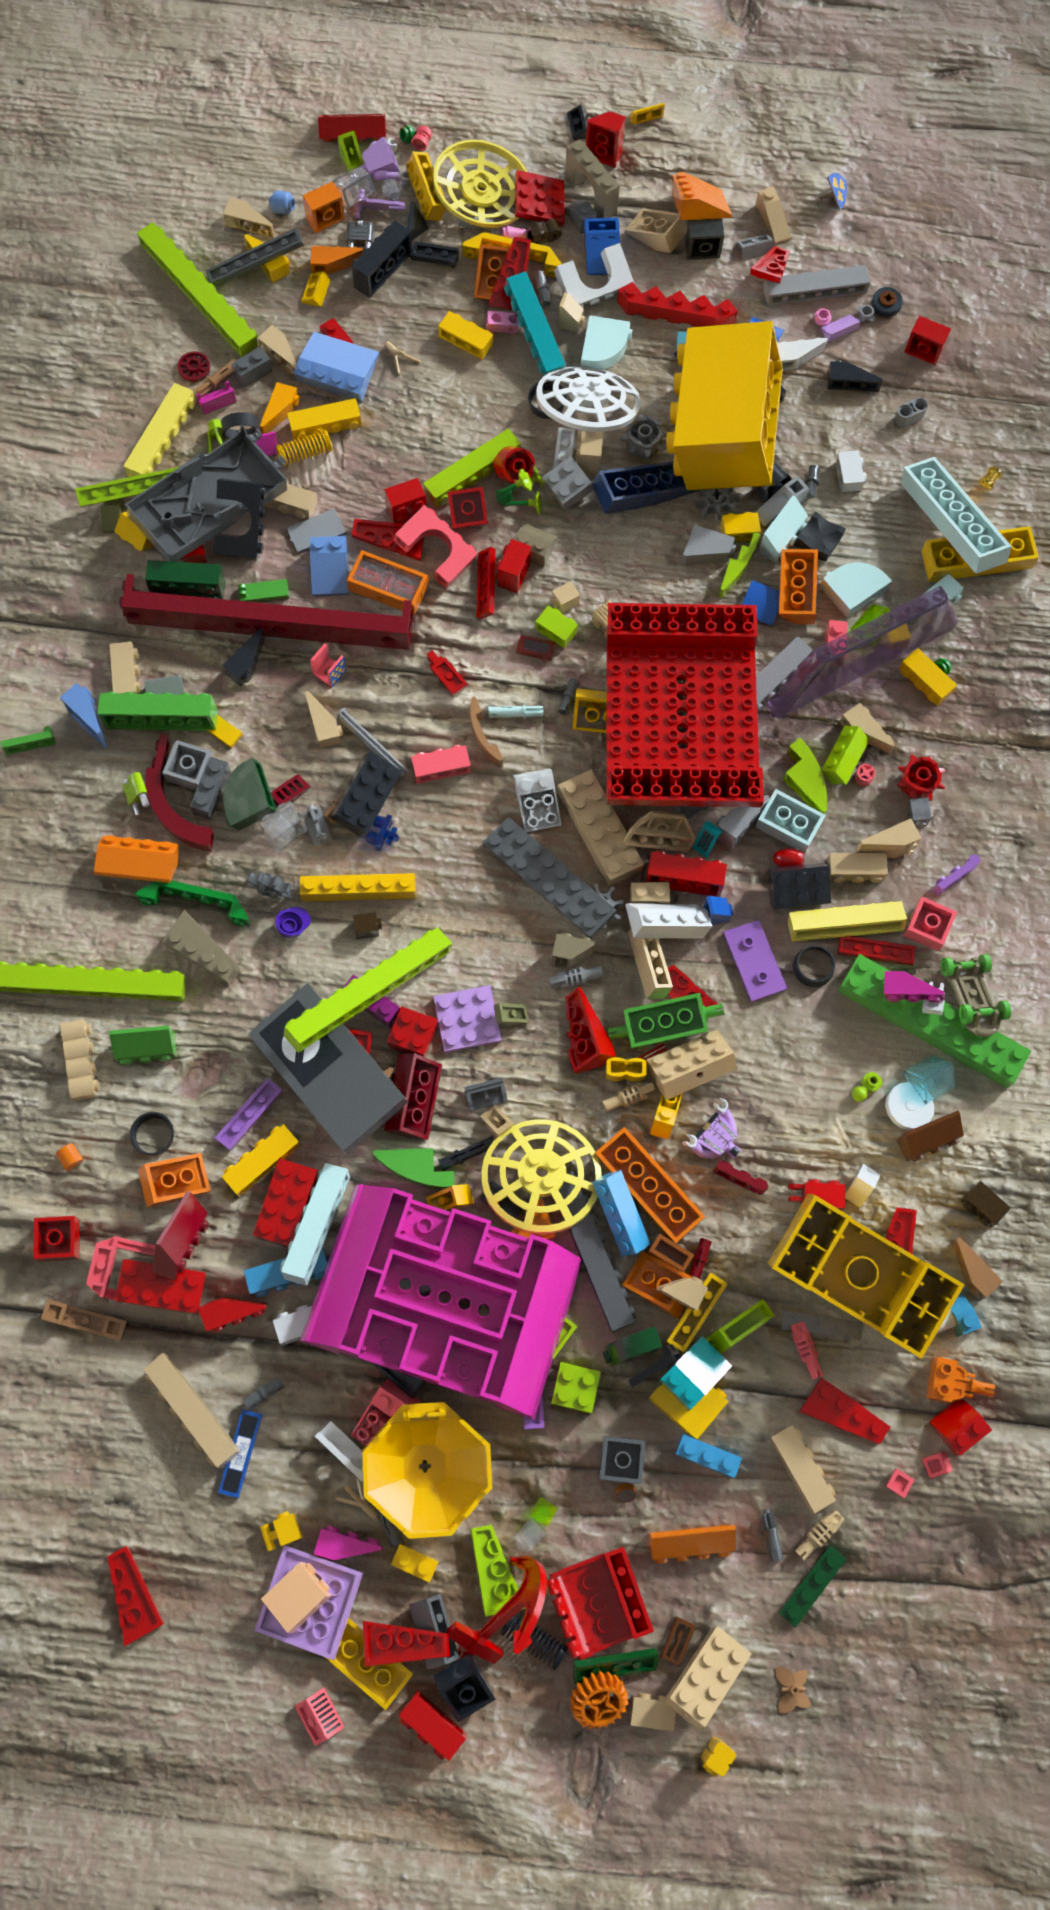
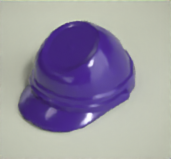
M292 907L279 912L275 920V928L281 936L294 938L300 936L310 925L311 918L305 909Z

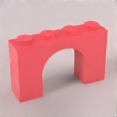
M424 505L395 534L394 541L405 552H408L420 539L426 536L441 538L447 544L450 556L435 571L434 578L447 589L475 561L477 553L473 546L467 545L463 541L460 534L454 533L450 529L447 522L441 521L431 508H427Z

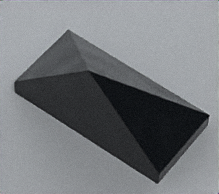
M414 201L410 202L407 228L411 230L412 240L429 229Z

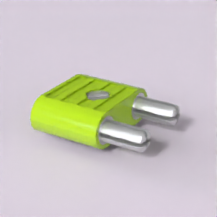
M136 772L123 781V789L129 806L133 807L135 816H141L139 804L142 803L143 807H148L149 803L146 797L148 793L141 774Z

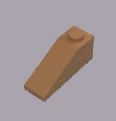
M959 1236L952 1241L963 1276L967 1286L970 1288V1293L975 1298L983 1300L1003 1281Z

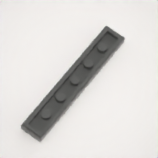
M295 228L207 269L206 273L209 283H212L215 287L304 246L299 229Z

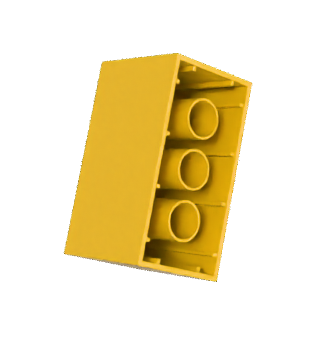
M773 321L687 328L686 343L678 344L677 359L679 366H683L682 372L674 374V391L676 395H679V402H671L670 419L672 425L676 424L675 432H668L666 437L668 454H675L673 460L675 476H683L687 490L771 486L783 370Z

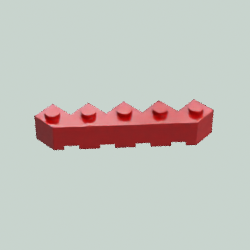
M633 281L618 289L617 303L627 315L634 316V314H638L653 320L660 318L675 324H681L682 322L691 324L692 327L736 323L738 310L729 299L716 306H713L705 295L689 302L681 290L666 298L657 286L642 294Z

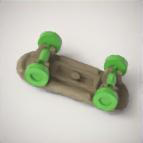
M980 954L978 962L976 957L970 960L966 958H942L940 963L941 972L948 981L959 1009L961 1022L976 1036L989 1037L994 1035L1000 1027L1001 1020L1010 1019L1011 1006L1007 1000L999 1001L996 1006L983 973H989L992 968L990 956L988 954Z

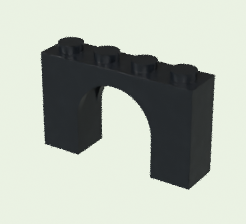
M224 478L217 480L216 498L234 500L244 504L251 514V526L244 535H216L214 539V554L256 559L260 557V554H263L264 545L261 543V536H264L265 527L262 525V517H265L266 512L265 506H263V499H266L267 493L264 483Z

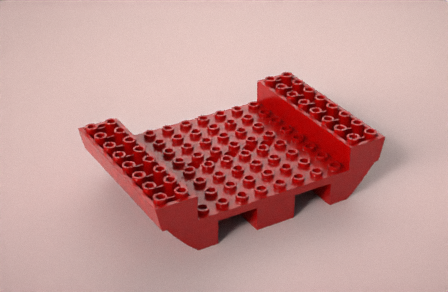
M608 603L606 638L607 805L762 807L764 803L763 768L759 767L755 647L758 638L757 605ZM677 680H685L686 683L679 684ZM684 695L686 696V699L679 700L677 696ZM684 711L687 715L679 716L677 712ZM679 727H684L687 729V731L685 733H681L677 729ZM684 743L687 745V748L680 749L677 745Z

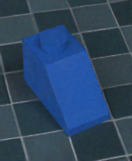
M706 897L703 908L708 910L711 924L729 922L731 915H733L732 905L728 904L727 898Z

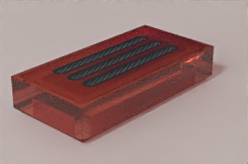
M520 635L516 654L552 661L556 642Z

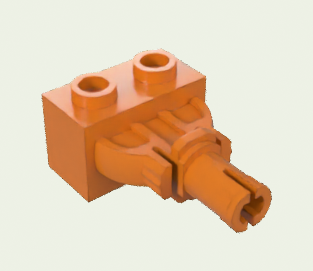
M942 1357L932 1358L927 1400L951 1403L964 1397L971 1399L973 1394L969 1393L989 1397L994 1396V1391L990 1390L995 1389V1384L974 1380L975 1374L968 1373L963 1367L957 1365L958 1361Z

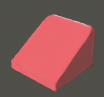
M945 1451L922 1458L930 1479L952 1471Z

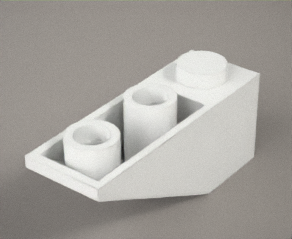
M815 338L777 343L783 368L782 371L794 370L823 352L828 339Z

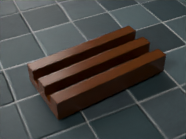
M676 1616L660 1658L680 1667L696 1625ZM679 1623H681V1628L679 1630L675 1643L668 1657L666 1656V1653L669 1649L677 1626ZM688 1626L690 1629L676 1661L673 1659L685 1628Z

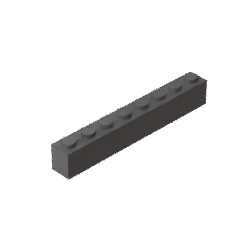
M573 1171L567 1173L568 1175L575 1176ZM564 1182L559 1190L563 1199L571 1194L575 1185ZM581 1190L577 1197L567 1205L572 1216L579 1213L589 1201L586 1193L582 1194ZM589 1212L582 1221L569 1228V1231L612 1333L634 1324L636 1314L633 1307H629L626 1302L628 1295L625 1288L620 1287L618 1280H621L618 1270L616 1268L613 1269L610 1263L613 1261L609 1249L605 1250L603 1246L605 1239L602 1232L597 1231L594 1212Z

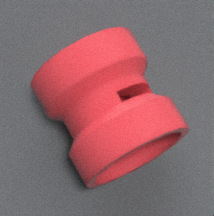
M420 125L411 143L415 149L424 151L427 149L428 142L431 140L433 133L428 127Z

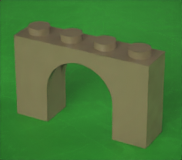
M581 139L567 146L565 176L574 187L589 179L595 195L594 211L600 218H610L616 215L619 184Z

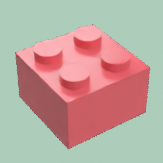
M921 897L915 906L903 936L939 951L946 941L957 911Z

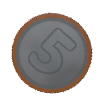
M622 1483L615 1489L616 1499L622 1503L631 1502L637 1496L636 1488L631 1483Z

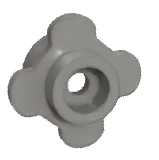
M864 305L857 309L860 322H873L875 320L873 315L874 308L872 306Z

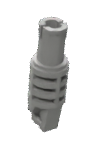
M601 966L589 969L580 967L558 972L557 976L549 978L551 988L561 987L564 989L583 985L588 980L602 978L603 972Z

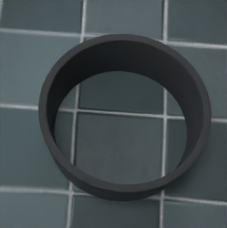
M546 381L542 386V391H553L555 381ZM537 382L530 388L528 393L530 408L536 416L550 419L549 416L535 408L531 403L532 398L536 394L539 383ZM559 384V387H558L559 390H560V389H564V388ZM562 404V406L558 408L557 411L561 413L564 408V405Z
M246 412L228 414L221 419L223 434L227 439H230L239 432V430L230 428L243 425L252 427L245 429L247 435H252L256 429L259 430L260 419L256 415Z
M811 945L801 950L795 956L793 971L796 978L802 984L809 987H820L827 984L833 977L835 960L831 952L825 947ZM817 949L827 954L833 966L831 973L821 980H813L806 977L799 967V958L803 951Z
M144 1113L131 1126V1143L136 1150L143 1154H162L173 1143V1125L168 1117L161 1113ZM154 1118L161 1119L170 1126L172 1131L171 1139L162 1150L155 1153L145 1152L137 1143V1131L145 1121Z

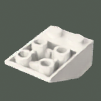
M544 769L513 775L524 831L530 832L561 826L552 770Z

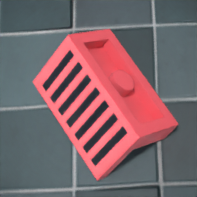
M325 1688L320 1689L295 1705L315 1746L326 1741L344 1728Z

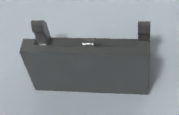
M503 1078L464 1087L470 1112L508 1102Z

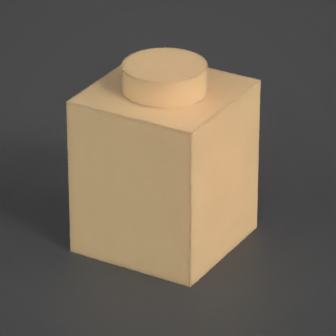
M571 581L552 590L551 603L561 613L578 605L580 602V594Z

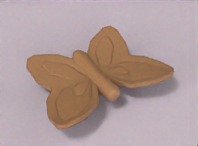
M777 1667L775 1669L776 1677L780 1684L786 1686L781 1688V1692L786 1694L779 1701V1712L788 1713L794 1710L796 1706L809 1708L810 1701L807 1695L803 1693L806 1690L803 1684L807 1680V1670H798L793 1673L785 1667Z

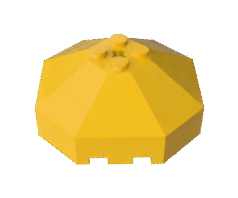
M445 1402L402 1405L362 1450L364 1497L409 1539L452 1536L465 1518L467 1519L482 1498L492 1489L490 1444ZM423 1460H427V1464H431V1468H427V1472H423L421 1468L419 1469V1465L423 1463Z

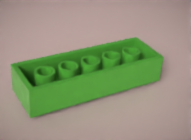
M106 692L99 695L98 715L106 729L208 731L216 730L218 709L212 695L206 693L191 695L189 693L173 695L171 693L153 694L150 692L143 694Z

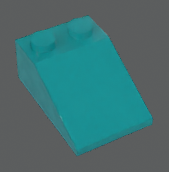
M702 1336L659 1381L689 1411L729 1370L731 1365Z

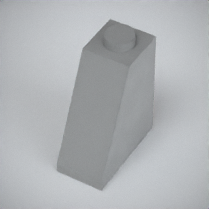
M694 525L681 564L727 562L729 556H733L736 545L733 544L735 537Z

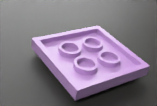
M490 985L433 996L444 1053L502 1042L495 1017Z

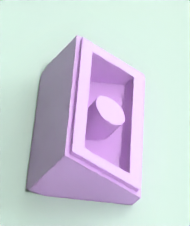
M848 315L821 327L820 330L825 338L828 339V342L857 330L860 321Z

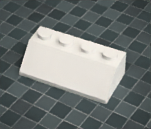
M627 903L625 905L634 938L703 939L712 927L708 910L695 904Z

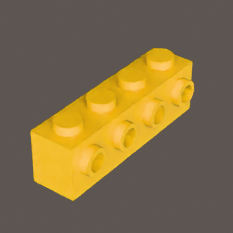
M412 152L406 163V171L409 174L425 220L441 221L447 208L441 203L433 185L434 168L430 157L425 152ZM438 183V187H439V189H440V192L442 193V195H443V197H444V194H443V192H442L441 186H440V184Z

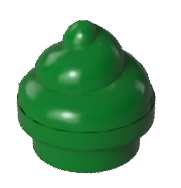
M404 125L399 130L400 139L405 143H411L413 136L416 135L415 129L410 125Z
M940 658L934 662L946 675L950 673L951 664L947 659Z

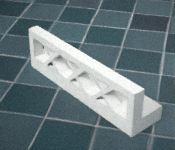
M330 1421L315 1437L363 1482L362 1450Z

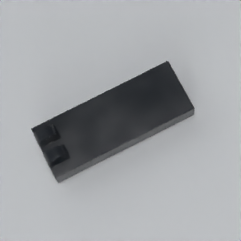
M415 242L410 257L411 260L449 265L455 268L459 259V250L456 247Z
M673 1344L665 1346L663 1348L665 1357L629 1379L630 1385L632 1387L636 1386L681 1357L680 1351Z

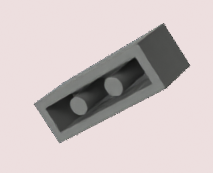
M210 757L190 805L193 815L209 820L212 819L231 772L228 762Z
M441 1594L409 1604L416 1629L447 1633L450 1624ZM449 1638L450 1657L425 1660L427 1669L443 1666L460 1659L455 1641Z

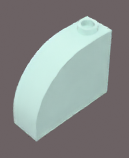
M589 316L581 367L605 370L619 362L626 351L627 341L632 338L633 330L630 329V322Z
M857 562L845 564L833 572H827L822 577L820 588L848 618L887 591L892 580L879 568Z

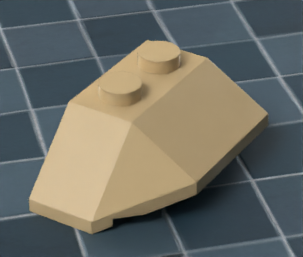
M650 811L629 829L623 844L627 846L689 852L696 837L684 814Z

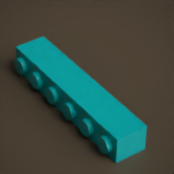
M527 272L508 277L504 286L505 293L511 298L512 309L514 312H517L518 323L525 331V340L531 345V354L533 358L537 359V367L540 374L543 373V376L552 371L565 368L566 364Z

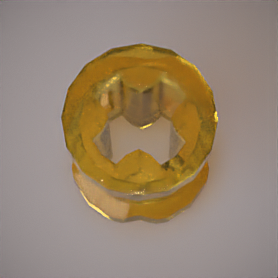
M990 466L985 477L980 479V485L987 490H992L995 482L1002 477V471L995 466Z

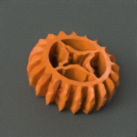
M599 1671L597 1675L591 1673V1677H583V1682H577V1688L572 1689L573 1696L570 1697L571 1711L575 1719L583 1727L587 1726L590 1730L595 1727L599 1731L601 1726L607 1728L610 1723L615 1725V1719H621V1713L626 1712L625 1706L628 1705L627 1690L623 1682L615 1674L611 1675L608 1671L605 1674Z

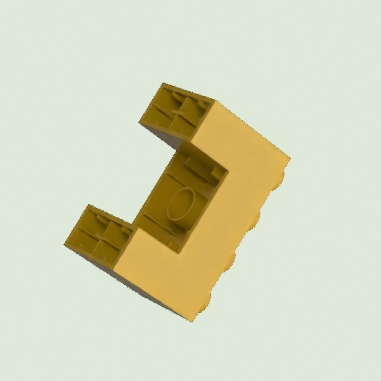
M807 1194L767 1262L772 1269L805 1289L813 1291L921 1359L965 1285L930 1263L905 1251L813 1194Z

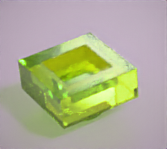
M540 1497L530 1516L548 1527L558 1507Z

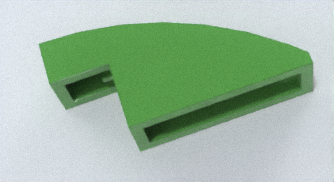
M433 1148L373 1150L374 1158L380 1164L404 1180L426 1188L439 1190L454 1186V1171L434 1172Z

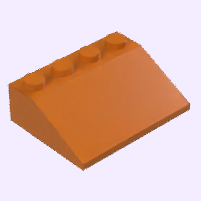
M684 172L672 175V198L680 220L732 218L731 211L721 189Z

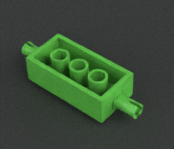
M700 993L625 1009L623 1010L626 1020L625 1025L608 1028L611 1040L627 1036L630 1039L631 1048L635 1050L709 1033L706 1022L708 1018L725 1015L722 1003L705 1007V1005H702Z

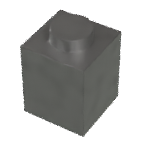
M929 799L909 800L906 805L908 819L911 818L916 828L926 827L932 819Z

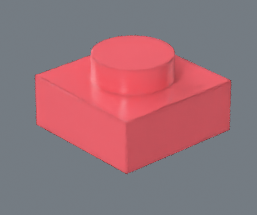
M895 1468L885 1487L900 1497L905 1498L914 1479Z

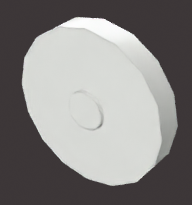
M911 1082L900 1083L891 1089L886 1097L885 1107L887 1114L892 1122L901 1129L910 1131L929 1123L934 1115L932 1097L926 1089L918 1084Z

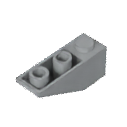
M799 476L785 484L755 512H758L759 522L764 527L775 520L792 496H795L799 503L806 500L809 488Z

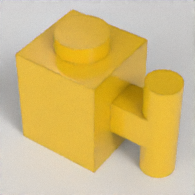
M289 1511L276 1515L277 1520L272 1521L275 1527L274 1531L270 1532L268 1524L260 1527L268 1552L276 1549L273 1541L275 1539H279L280 1545L284 1546L303 1538L295 1513L289 1514Z

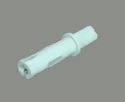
M525 704L523 706H489V718L524 717L526 719V717L543 716V706H525Z

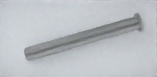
M346 708L341 709L337 713L336 720H340L375 754L402 770L400 778H403L408 773V770L347 713Z

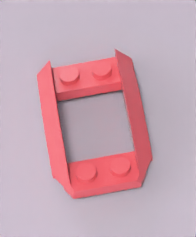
M117 1236L96 1243L86 1284L101 1298L115 1300L117 1290L110 1289L108 1286L117 1249L154 1256L155 1245Z

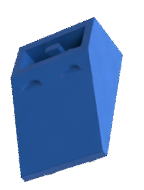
M619 217L585 219L584 242L587 275L607 274L600 253L605 248L620 243Z

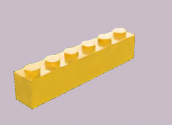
M415 873L300 876V896L302 902L416 899Z

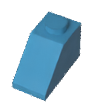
M960 1292L951 1308L956 1322V1326L953 1328L957 1337L982 1328L974 1308Z

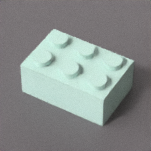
M775 789L755 828L806 853L826 815Z

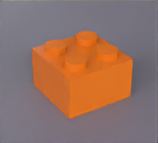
M333 182L302 195L306 220L315 233L345 220L343 198Z

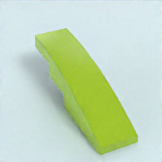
M754 532L750 546L742 545L738 560L730 558L718 598L722 599L744 574L753 558L761 534Z

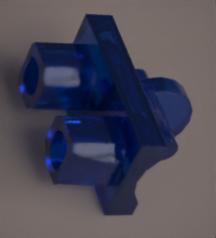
M387 814L386 817L377 816L373 826L380 829L379 834L369 831L366 837V841L375 846L376 851L381 852L385 841L389 846L392 841H399L400 837L396 834L398 828L392 827L393 816Z

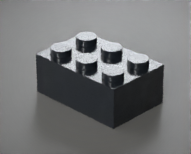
M817 863L768 868L770 906L774 909L831 904L830 875L827 864Z

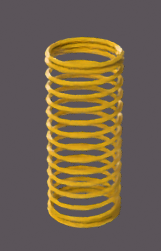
M323 430L319 433L316 432V436L314 433H312V437L311 435H308V437L305 436L304 438H297V442L294 439L293 442L289 441V443H282V447L280 444L276 445L275 447L278 457L280 458L281 455L286 460V463L283 467H285L286 464L287 466L289 465L285 455L284 448L287 452L290 464L292 465V460L289 455L288 447L291 451L294 463L296 464L291 444L294 448L298 462H300V459L296 451L295 443L299 450L302 461L304 460L300 450L299 442L303 449L305 459L307 460V455L304 450L303 442L306 446L308 456L311 459L306 439L309 443L313 457H315V454L311 446L310 438L313 442L316 455L319 456L314 442V437L316 439L320 454L322 455V450L318 442V437L321 441L323 451L326 454L321 434L324 438L328 452H332L333 448L327 431Z

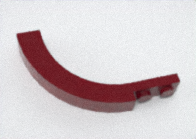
M160 734L159 740H156L155 744L157 754L156 757H153L152 768L146 767L145 780L149 802L162 826L177 840L190 847L212 852L215 835L212 828L198 826L186 821L175 813L167 803L164 792L163 770L168 760L171 742L167 734Z

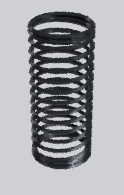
M519 1613L512 1617L505 1624L501 1635L505 1636L511 1627L506 1636V1639H508L517 1624L516 1630L519 1631L524 1618L523 1615L519 1618ZM538 1626L535 1630H533L530 1638H532V1636L535 1634L532 1643L529 1645L526 1652H529L532 1645L540 1635L535 1647L531 1652V1655H533L534 1651L544 1638L540 1648L538 1649L535 1655V1658H537L541 1649L547 1642V1645L544 1651L542 1652L539 1661H541L543 1655L551 1645V1648L543 1661L544 1664L552 1650L555 1648V1651L547 1664V1666H549L552 1659L560 1649L559 1654L557 1655L553 1665L551 1666V1669L555 1671L561 1663L562 1659L564 1658L568 1650V1646H566V1644L564 1645V1643L560 1644V1640L556 1641V1637L552 1639V1635H549L547 1637L548 1632H545L543 1634L544 1629H541L539 1631L540 1627Z

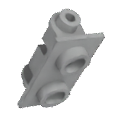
M313 805L308 806L307 811L302 814L314 846L332 841L321 808H314Z

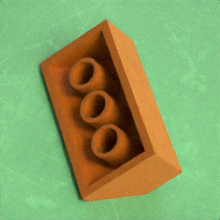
M782 549L779 616L795 624L815 625L818 549Z
M113 835L102 836L97 847L94 875L170 883L179 864L178 844L168 841L157 842L150 839L121 838Z
M729 1524L647 1533L650 1559L656 1560V1564L668 1563V1558H676L677 1561H687L689 1556L697 1555L698 1559L710 1558V1554L718 1553V1557L731 1556V1552L736 1551V1525Z

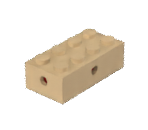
M718 1029L647 1059L650 1075L666 1100L737 1070L734 1052Z
M718 1626L712 1628L664 1699V1702L697 1730L705 1728L750 1658L751 1653Z

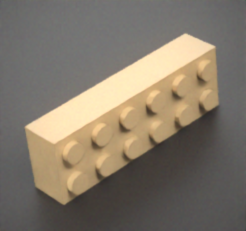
M592 769L559 784L557 793L607 885L611 887L642 872L644 863L634 846L623 844L627 832L612 805H607L606 794Z

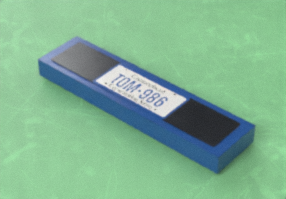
M242 1409L233 1440L241 1453L226 1464L218 1493L236 1498L240 1497L262 1420V1414Z

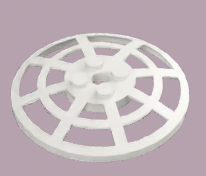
M574 366L552 371L539 381L536 390L537 403L547 416L562 425L582 431L605 432L623 428L637 418L641 407L639 393L628 381L614 373L597 368ZM574 374H578L579 376L575 379L566 378ZM586 374H593L599 377H587ZM608 379L616 386H609L604 381ZM548 380L555 381L553 392L543 395V384ZM559 383H568L569 388L559 390ZM611 391L620 392V399L618 400L611 396ZM626 393L633 395L636 399L633 410L624 404ZM568 394L573 402H569L562 395ZM556 397L568 409L562 414L552 408L546 400ZM608 401L614 404L610 407L602 408ZM579 405H583V406H587V407H594L595 409H593V408H585V407H581V406H579ZM619 408L628 414L620 419L606 422L604 414L614 412ZM574 411L597 414L598 422L582 421L571 418Z

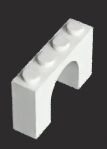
M620 243L607 247L600 253L608 275L606 285L600 289H591L582 283L573 260L557 266L554 272L562 294L564 295V292L568 293L584 308L585 304L590 303V305H594L600 302L599 299L605 297L607 300L614 297L618 289L631 283L633 278Z

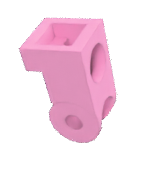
M488 311L486 330L490 331L491 334L493 332L515 334L519 330L518 316L514 313Z

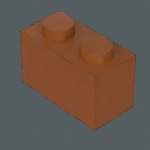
M660 1233L647 1253L682 1272L686 1270L694 1254Z

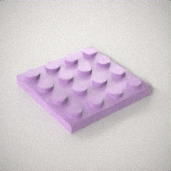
M284 1545L268 1592L299 1562H303L306 1564L310 1563L317 1572L315 1575L319 1581L322 1579L329 1586L330 1590L328 1592L331 1594V1597L294 1633H287L264 1604L255 1631L335 1660L363 1573Z

